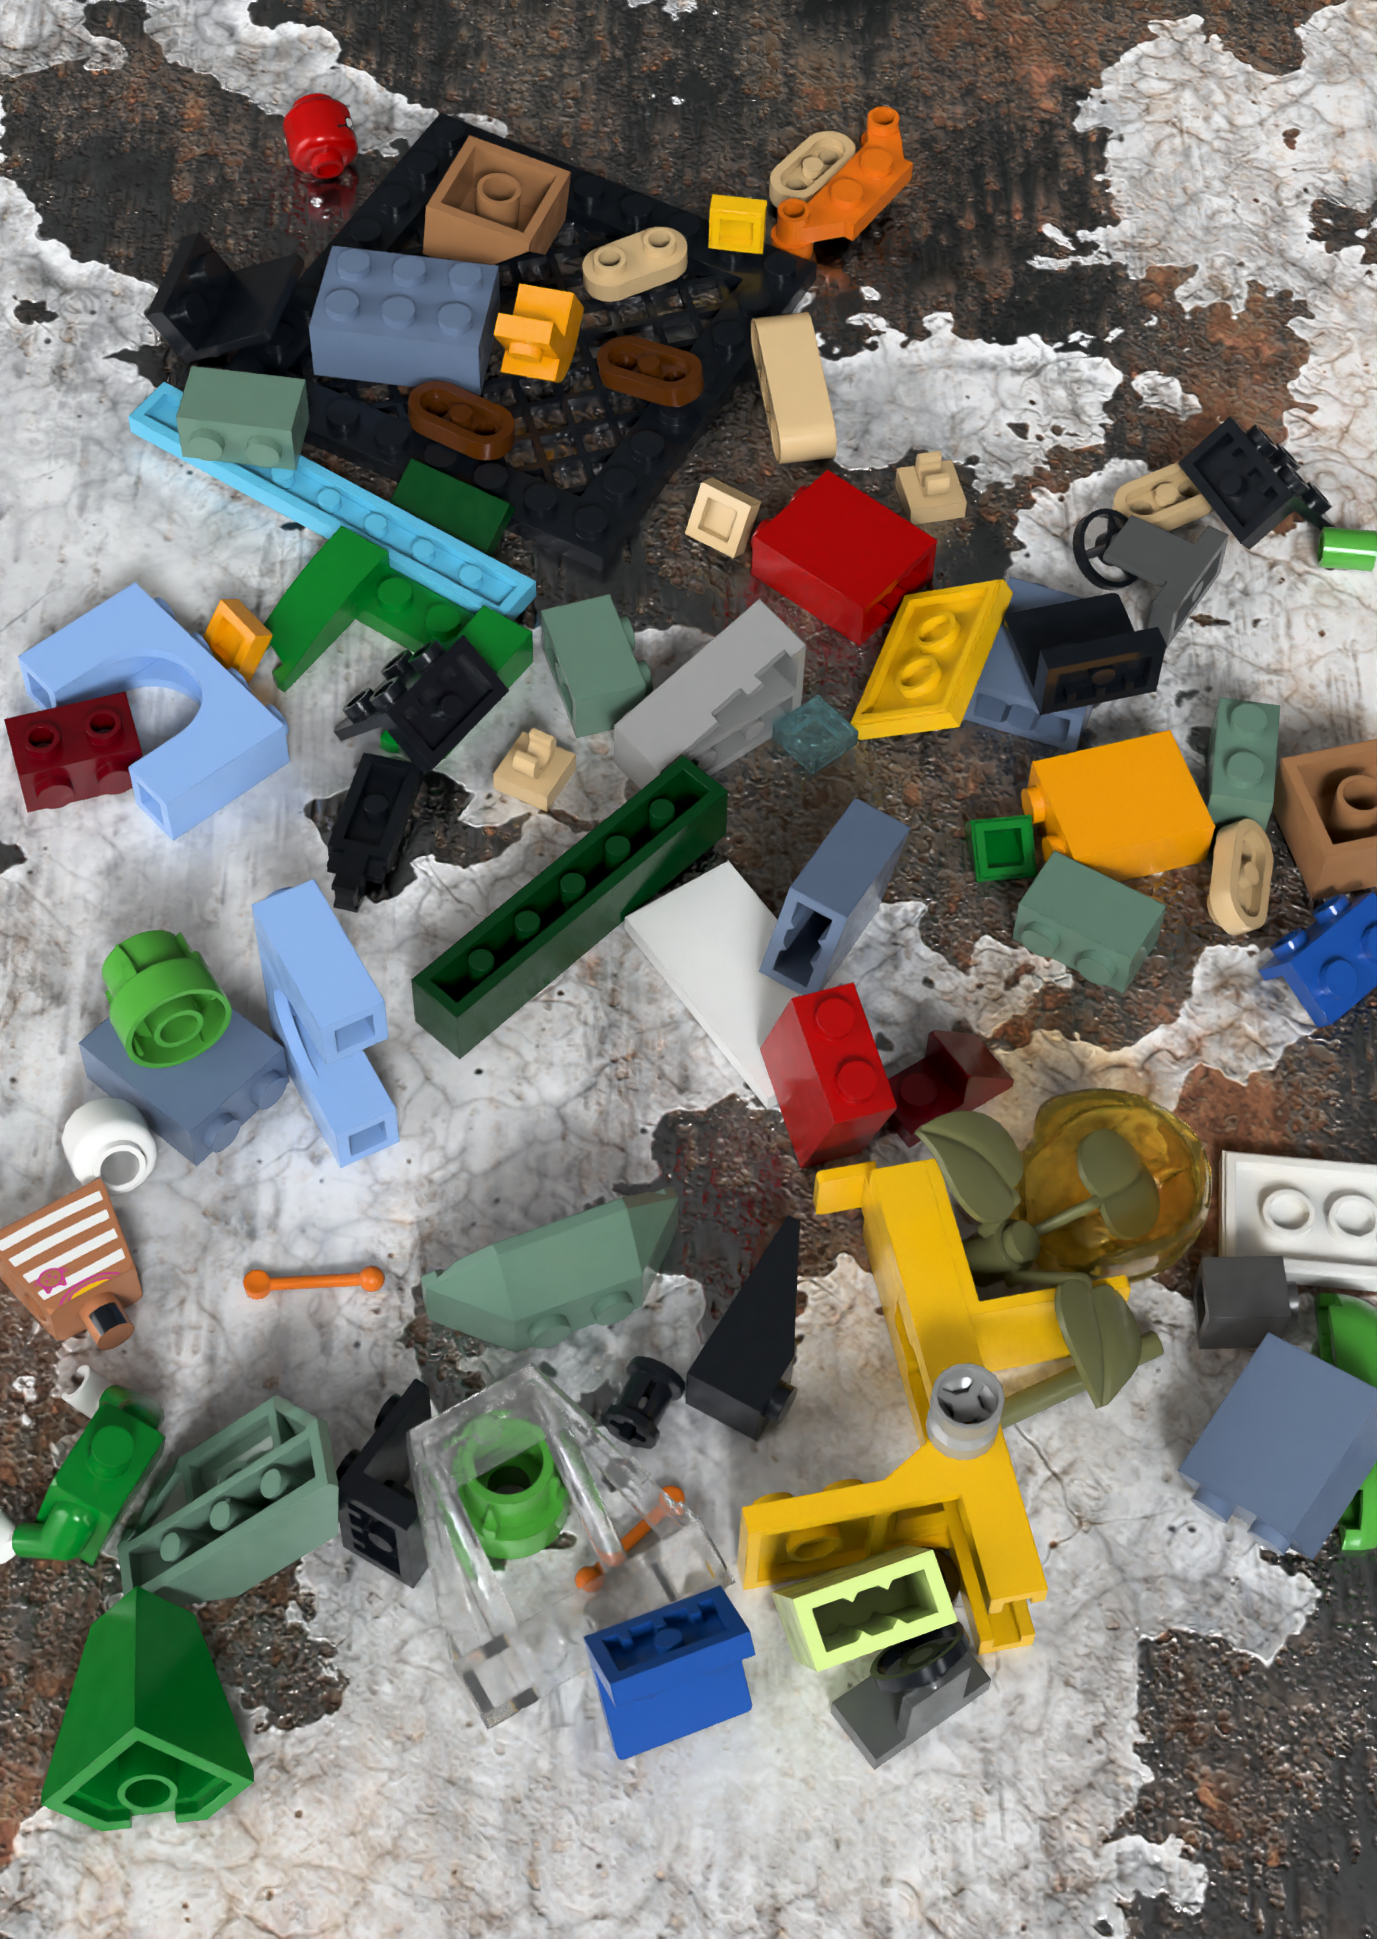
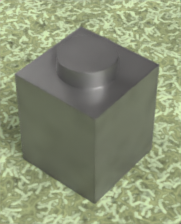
M1283 1256L1201 1258L1192 1286L1199 1349L1258 1348L1268 1332L1283 1339L1289 1322H1297L1299 1315L1298 1288L1295 1281L1286 1282Z

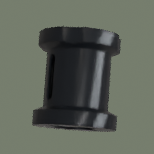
M636 1356L630 1360L626 1367V1374L629 1378L615 1404H609L604 1408L600 1415V1422L611 1435L633 1447L651 1449L660 1438V1431L657 1427L670 1402L681 1398L685 1391V1382L675 1370L653 1358ZM643 1396L647 1397L648 1401L643 1409L639 1408L638 1404Z

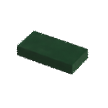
M412 458L390 500L391 504L490 557L493 556L516 509L508 502Z

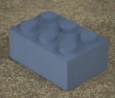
M332 246L309 324L314 375L417 387L429 381H445L476 395H481L495 338L494 330L497 316L500 313L499 266Z

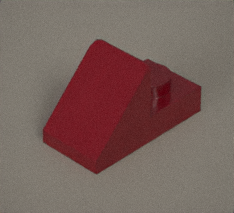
M934 1030L928 1034L925 1058L888 1079L897 1108L888 1118L887 1122L910 1148L921 1141L915 1135V1131L923 1124L950 1112L972 1111L1013 1087L1014 1079L976 1034Z

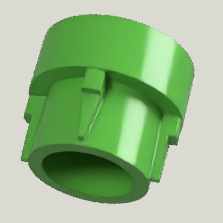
M164 930L139 933L120 944H116L115 948L105 959L102 967V978L108 988L104 993L110 1004L109 1019L128 1057L134 1063L147 1068H166L187 1062L209 1049L227 1029L232 1015L231 1004L200 952L191 949L181 932L177 935Z
M526 1416L523 1417L522 1421L501 1419L487 1423L470 1436L464 1447L457 1446L456 1455L451 1462L449 1495L454 1525L465 1542L475 1550L490 1557L519 1559L540 1552L558 1537L567 1521L569 1513L568 1472L559 1453L550 1445L547 1437L538 1428L529 1424ZM504 1485H517L524 1489V1491L515 1494H498L494 1492Z

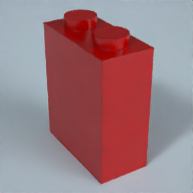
M827 469L810 486L808 484L801 486L791 498L789 505L773 519L770 517L766 518L756 528L751 539V547L753 548L751 575L858 646H861L899 610L905 595L917 593L933 578L937 539Z
M854 982L791 998L760 1047V1051L800 1169L861 1153L896 1110L897 1104Z

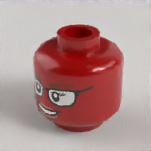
M309 94L298 99L285 115L283 131L289 157L294 167L301 172L313 174L319 179H329L341 174L344 168L355 159L358 152V143L351 114L347 106L340 101L333 99L327 94Z

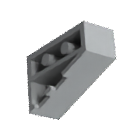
M760 599L757 600L614 725V763L640 790L681 756H685L709 776L717 773L800 720L806 644Z

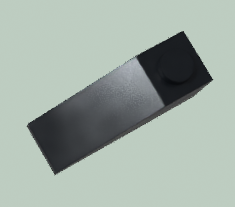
M790 1215L787 1216L687 1372L686 1404L755 1441H758L770 1421L778 1425L783 1421L794 1402L798 1390L797 1387L791 1385L794 1359L800 1221Z

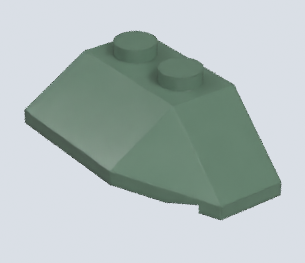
M674 1186L654 1193L644 1192L622 1197L493 1243L456 1260L446 1270L438 1269L421 1276V1286L426 1315L431 1321L515 1353L533 1346L538 1349L555 1346L564 1341L571 1332L596 1323L599 1325H611L620 1322L628 1317L634 1309L642 1307L678 1230L679 1196Z
M275 1395L177 1458L148 1500L136 1530L129 1528L117 1545L123 1595L125 1596L137 1585L178 1606L238 1597L337 1536L339 1486L327 1421L290 1400Z

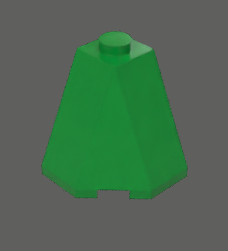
M137 1585L91 1624L41 1792L42 1806L99 1831L132 1828V1816L172 1811H175L176 1823L207 1820L254 1782L253 1766L195 1614Z

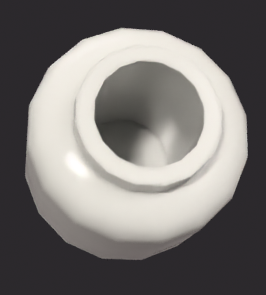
M112 1097L91 1100L76 1109L65 1124L62 1136L64 1153L75 1177L82 1186L101 1178L108 1195L116 1196L130 1192L144 1183L154 1170L157 1158L155 1138L145 1118L133 1104L121 1098Z

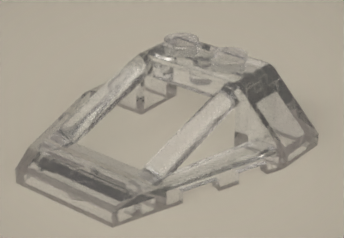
M533 1362L406 1432L411 1478L440 1625L451 1664L487 1730L550 1694L556 1687L590 1668L591 1664L584 1636L719 1585L724 1590L736 1583L701 1519L682 1501L676 1503L649 1478L652 1473L634 1456L628 1458L594 1426L597 1422ZM545 1440L604 1574L517 1624L459 1496L458 1488ZM581 1450L662 1541L628 1559ZM460 1569L492 1637V1640L483 1645L480 1641Z

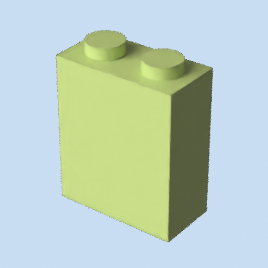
M910 1545L893 1548L771 1592L794 1661L816 1672L958 1622L933 1549Z

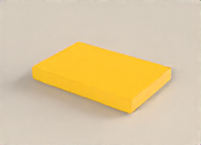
M1004 579L904 596L849 725L858 740L960 727L1013 595Z

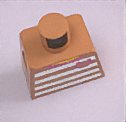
M101 1178L0 1229V1279L55 1340H67L87 1329L99 1349L109 1350L121 1345L131 1337L135 1327L124 1309L138 1302L143 1294L133 1258Z

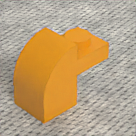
M519 284L513 315L498 313L494 336L505 349L501 373L560 383L564 379L573 359L584 311L583 305L574 293Z

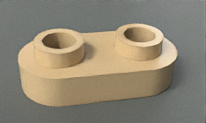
M821 131L809 136L772 170L769 185V198L772 204L778 208L782 201L790 198L801 199L808 203L856 154V147L853 141L848 136L835 131Z
M652 227L595 248L583 260L584 288L595 299L614 302L673 281L680 277L687 268V242L681 233L672 228Z
M1179 462L1123 484L1116 491L1112 506L1113 510L1122 513L1128 519L1133 515L1166 531H1171L1195 521L1213 511L1208 501L1179 466Z
M1246 818L1223 826L1218 831L1216 844L1213 849L1214 860L1210 892L1207 897L1208 912L1214 923L1234 936L1259 929L1265 924L1273 870L1272 847L1265 831L1256 821Z

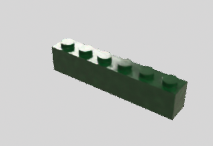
M681 756L411 979L415 1022L458 1059L464 1057L625 920V916L640 908L726 835L728 790L685 756Z

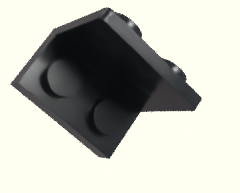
M200 232L184 236L152 301L146 318L186 363L207 357H219L226 352L252 345L261 346L270 341L277 333L278 323L289 298L296 290V282L305 262L298 253L232 271Z
M1230 416L1178 463L1240 544L1249 550L1293 511L1297 512L1320 531L1322 527L1336 528L1325 514L1332 508L1327 498L1310 481L1306 483L1296 472L1301 467L1294 457L1279 442L1274 444L1268 435L1256 424L1250 429H1246Z
M1117 593L1013 612L1005 616L1004 628L1040 715L1147 694L1157 690L1167 645L1159 627L1134 631L1121 598Z
M464 635L443 643L434 638L420 647L414 654L409 649H406L389 661L381 670L382 675L386 679L374 691L369 687L352 698L342 709L347 718L333 732L343 741L383 726L423 773L434 769L509 692V689Z
M418 1379L413 1380L402 1396L397 1393L393 1394L385 1402L374 1424L376 1432L361 1451L356 1448L351 1450L342 1460L336 1471L339 1486L338 1516L343 1547L414 1589L429 1568L424 1511L419 1499L404 1485L434 1444L429 1386Z

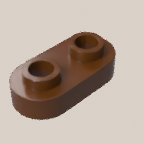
M622 336L605 343L597 353L600 379L607 388L664 406L681 407L697 399L704 390L705 383L701 361L690 352L636 336Z
M445 381L422 383L415 387L408 397V416L411 427L419 434L478 460H494L505 456L514 445V418L506 408Z

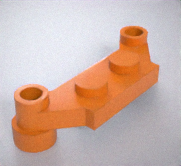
M879 106L870 110L867 117V129L860 138L859 151L808 203L801 199L790 198L779 204L777 223L771 230V246L809 260L813 254L814 242L845 237L853 241L912 179L913 163L904 159L903 141L899 130L900 116L896 110L887 106Z

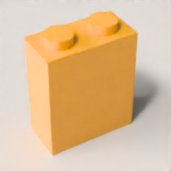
M1171 730L1032 761L1028 786L1021 791L1024 815H1031L1032 824H1037L1043 837L1042 852L1045 863L1055 850L1099 873L1122 882L1206 862L1215 824Z

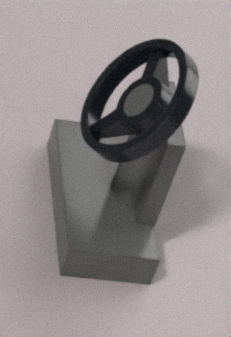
M1103 508L1085 515L1078 522L1074 530L1072 544L1074 557L1080 571L1093 585L1109 591L1119 590L1135 582L1138 577L1162 588L1153 600L1148 629L1159 627L1167 649L1221 573L1229 534L1207 525L1197 541L1192 543L1136 516L1131 515L1128 519L1116 510ZM1097 517L1108 519L1107 531L1097 537L1094 548L1085 550L1084 538L1089 523ZM1098 557L1107 566L1121 568L1127 575L1126 579L1122 582L1105 579L1092 567L1089 559Z
M960 1622L952 1623L886 1647L873 1661L870 1667L871 1676L832 1702L830 1713L874 1770L989 1690L991 1678L969 1652L970 1638Z

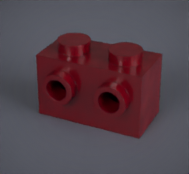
M126 691L4 719L27 813L46 808L57 809L72 802L106 794H121L133 788L128 767L141 759L143 755Z

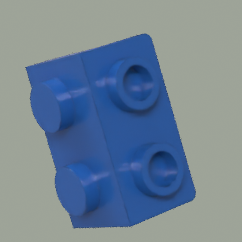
M1374 892L1350 899L1344 893H1340L1328 899L1313 911L1312 915L1317 921L1305 931L1303 928H1298L1275 942L1270 948L1275 956L1258 969V972L1265 981L1283 976L1317 1028L1332 1025L1377 986V896Z

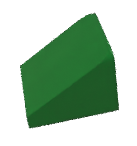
M1031 815L970 820L964 823L965 838L975 883L1036 877L1038 875Z

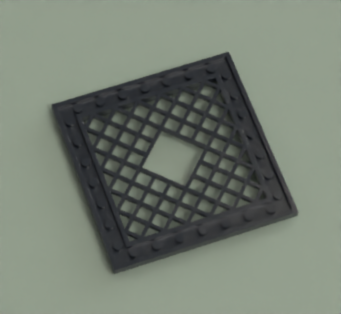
M440 113L296 282V290L288 300L278 323L279 328L275 336L261 346L252 345L239 349L222 370L305 379L310 420L304 442L397 483L400 482L410 459L419 461L510 503L516 509L507 525V531L603 572L755 364L751 344V320L753 318L791 314L815 282L817 264L766 243L764 244L763 254L708 248L709 220ZM469 135L571 172L566 220L559 232L574 230L579 244L552 249L550 246L546 255L530 253L515 256L495 264L499 266V273L510 271L514 286L499 288L500 301L516 299L519 284L568 292L567 288L584 285L583 272L562 276L556 261L582 256L585 258L595 248L652 227H669L684 236L687 242L688 259L685 271L701 277L684 281L681 275L673 280L674 283L657 286L620 301L606 302L591 299L580 302L584 307L583 314L604 310L610 325L582 331L580 325L577 346L583 361L571 363L564 378L588 373L593 389L565 395L561 382H550L555 397L527 402L522 386L546 381L516 375L484 381L481 395H478L484 398L483 394L512 389L517 405L504 408L512 414L513 418L522 417L527 433L515 436L514 445L511 450L532 446L537 463L513 468L507 465L504 456L495 460L474 459L416 432L411 427L405 411L408 410L409 396L401 397L397 385L387 384L391 400L366 405L361 403L357 389L382 385L384 383L340 379L317 384L313 382L309 370L313 368L309 324L332 246L430 257L423 254L426 205ZM584 230L606 239L589 242ZM416 233L421 246L401 250ZM547 263L552 278L524 283L519 269ZM712 288L717 289L722 303L695 308L689 293ZM728 288L734 291V292L731 294V296H730V293H729V291H728ZM679 295L685 310L657 315L652 300ZM642 303L647 318L620 323L615 308ZM713 318L704 331L700 320ZM685 323L691 324L696 338L668 343L663 328ZM653 330L657 343L690 352L701 361L705 386L701 395L694 401L681 407H670L638 398L642 410L614 415L608 399L627 396V394L603 386L598 373L597 358L592 357L587 343ZM348 391L349 397L341 393ZM599 402L604 418L580 423L575 422L570 407ZM560 409L566 424L565 426L537 431L532 415ZM396 412L398 418L389 415V413ZM634 425L623 439L619 428ZM606 430L610 431L614 447L586 452L581 438L582 435ZM571 438L576 455L547 460L542 446L543 443ZM606 462L595 476L592 465ZM582 468L587 484L565 489L557 487L552 473ZM542 475L544 481L536 478L535 476Z

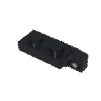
M363 753L327 845L329 856L327 872L336 874L331 885V889L335 892L334 908L358 913L367 893L368 882L382 884L385 874L389 873L424 780V772L422 773L414 763Z

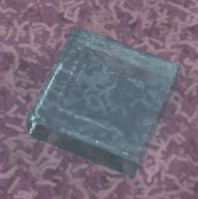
M818 694L773 724L772 738L813 775L857 745L858 731Z

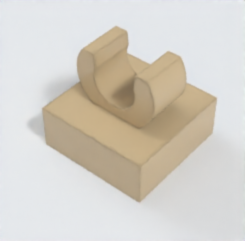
M941 451L917 454L916 465L896 468L895 485L907 521L913 525L965 517L967 501L952 459L942 461Z
M713 477L701 482L685 534L735 558L744 554L761 501Z
M532 728L529 734L522 731L493 773L494 789L548 812L576 770V754L556 746V738L538 729Z

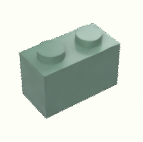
M191 366L176 415L182 457L197 458L205 461L256 465L263 468L272 467L296 470L310 420L306 380Z
M610 594L541 610L542 649L576 738L613 730L614 725L626 713L634 709L646 696L654 691L647 662L645 660L636 661L632 651L635 650V637L628 616H618Z
M1219 697L1208 739L1203 801L1215 824L1212 840H1216L1218 831L1223 826L1246 818L1256 821L1266 831L1274 803L1280 705Z
M1054 850L1019 902L1012 939L1024 944L1029 951L1038 956L1050 957L1080 972L1085 979L1094 984L1106 985L1124 994L1158 941L1167 905Z

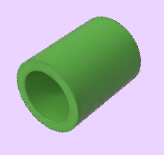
M1322 527L1318 543V567L1360 571L1373 570L1377 554L1376 531Z

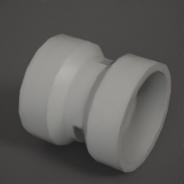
M966 1363L956 1364L945 1369L935 1380L926 1428L928 1438L934 1448L946 1457L957 1460L975 1459L987 1453L994 1444L1005 1402L1003 1386L996 1375L985 1367ZM974 1421L972 1424H964V1422Z

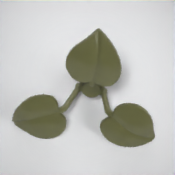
M955 1111L941 1115L923 1124L915 1131V1135L919 1137L933 1154L945 1182L958 1203L974 1220L980 1222L976 1226L977 1232L962 1239L974 1285L985 1288L1002 1280L1005 1281L1008 1288H1013L1022 1283L1058 1285L1055 1293V1311L1065 1343L1095 1409L1108 1405L1134 1374L1140 1361L1142 1350L1141 1335L1132 1311L1124 1298L1112 1286L1103 1284L1093 1288L1091 1279L1086 1273L1028 1271V1269L1031 1268L1035 1258L1040 1253V1236L1097 1208L1100 1210L1107 1229L1117 1239H1137L1147 1234L1154 1227L1160 1210L1159 1191L1148 1167L1141 1162L1139 1153L1128 1140L1109 1129H1099L1087 1134L1082 1138L1077 1147L1076 1164L1080 1179L1092 1197L1031 1226L1026 1221L1008 1218L1021 1203V1197L1014 1187L1021 1180L1024 1168L1015 1142L999 1122L983 1113Z

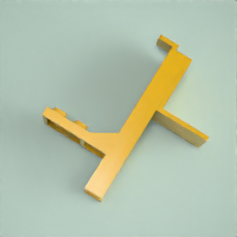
M935 1158L877 1168L876 1161L818 1171L815 1176L813 1195L816 1214L822 1215L856 1208L862 1209L864 1216L862 1237L920 1448L881 1481L864 1484L859 1479H844L826 1486L822 1492L793 1497L792 1494L787 1492L771 1493L758 1498L752 1505L742 1507L737 1558L743 1590H749L814 1577L902 1545L930 1547L942 1552L949 1551L950 1558L958 1569L960 1575L959 1590L977 1655L1032 1645L1035 1630L1026 1599L1030 1598L1031 1603L1045 1601L1048 1586L1001 1424L999 1423L995 1442L987 1453L971 1460H957L946 1457L934 1448L927 1435L926 1420L935 1380L945 1369L956 1364L971 1363L994 1372L1071 1357L1056 1316L1055 1293L1057 1287L979 1301L943 1175ZM1126 1275L1091 1281L1093 1288L1103 1284L1112 1286L1127 1303L1131 1288ZM974 1421L964 1422V1424H972V1423H974Z

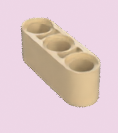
M809 312L753 318L750 329L752 352L777 464L835 458L837 451L835 422L811 315Z

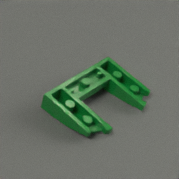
M343 526L313 556L286 590L263 624L273 634L267 649L271 646L282 663L281 666L272 672L277 688L283 692H286L355 619L414 653L434 638L443 643L464 635L508 689L533 663L532 631L485 605L476 614L469 612L391 568L388 551ZM385 730L380 737V748L390 753L399 754L400 746Z

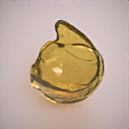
M1089 1088L1050 1097L1039 1107L1033 1123V1134L1026 1147L1019 1151L1024 1171L1021 1180L1014 1188L1021 1197V1203L1008 1218L1017 1221L1023 1220L1033 1226L1092 1197L1080 1179L1076 1155L1077 1147L1082 1138L1099 1129H1109L1117 1132L1137 1150L1141 1162L1148 1167L1159 1191L1160 1210L1154 1227L1147 1234L1133 1240L1117 1239L1109 1232L1100 1210L1097 1208L1040 1236V1253L1035 1258L1033 1264L1040 1271L1086 1273L1091 1281L1126 1275L1129 1284L1149 1279L1173 1266L1195 1243L1203 1229L1210 1208L1212 1174L1206 1151L1200 1139L1180 1117L1158 1103L1151 1101L1148 1097L1137 1093L1111 1088Z

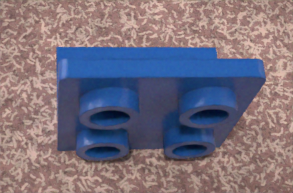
M721 1585L583 1637L611 1744L620 1760L628 1759L750 1711L752 1708V1701L742 1660L756 1655L751 1633Z

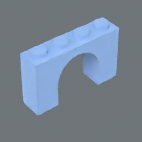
M136 582L18 656L26 693L42 710L121 693L140 687H165L173 689L190 697L199 705L200 708L197 715L183 731L128 767L136 804L173 841L290 762L286 735L289 734V727L279 710L272 704L264 706L251 693L246 680L236 669L232 667L225 669L214 658L209 645L201 635L196 632L189 634L177 622L173 611L162 598L156 597L152 599Z
M312 879L293 888L285 887L278 889L264 900L251 905L273 1040L284 1048L288 1074L339 1167L342 1168L400 1142L396 1107L363 1050L389 1038L385 1001L316 881Z

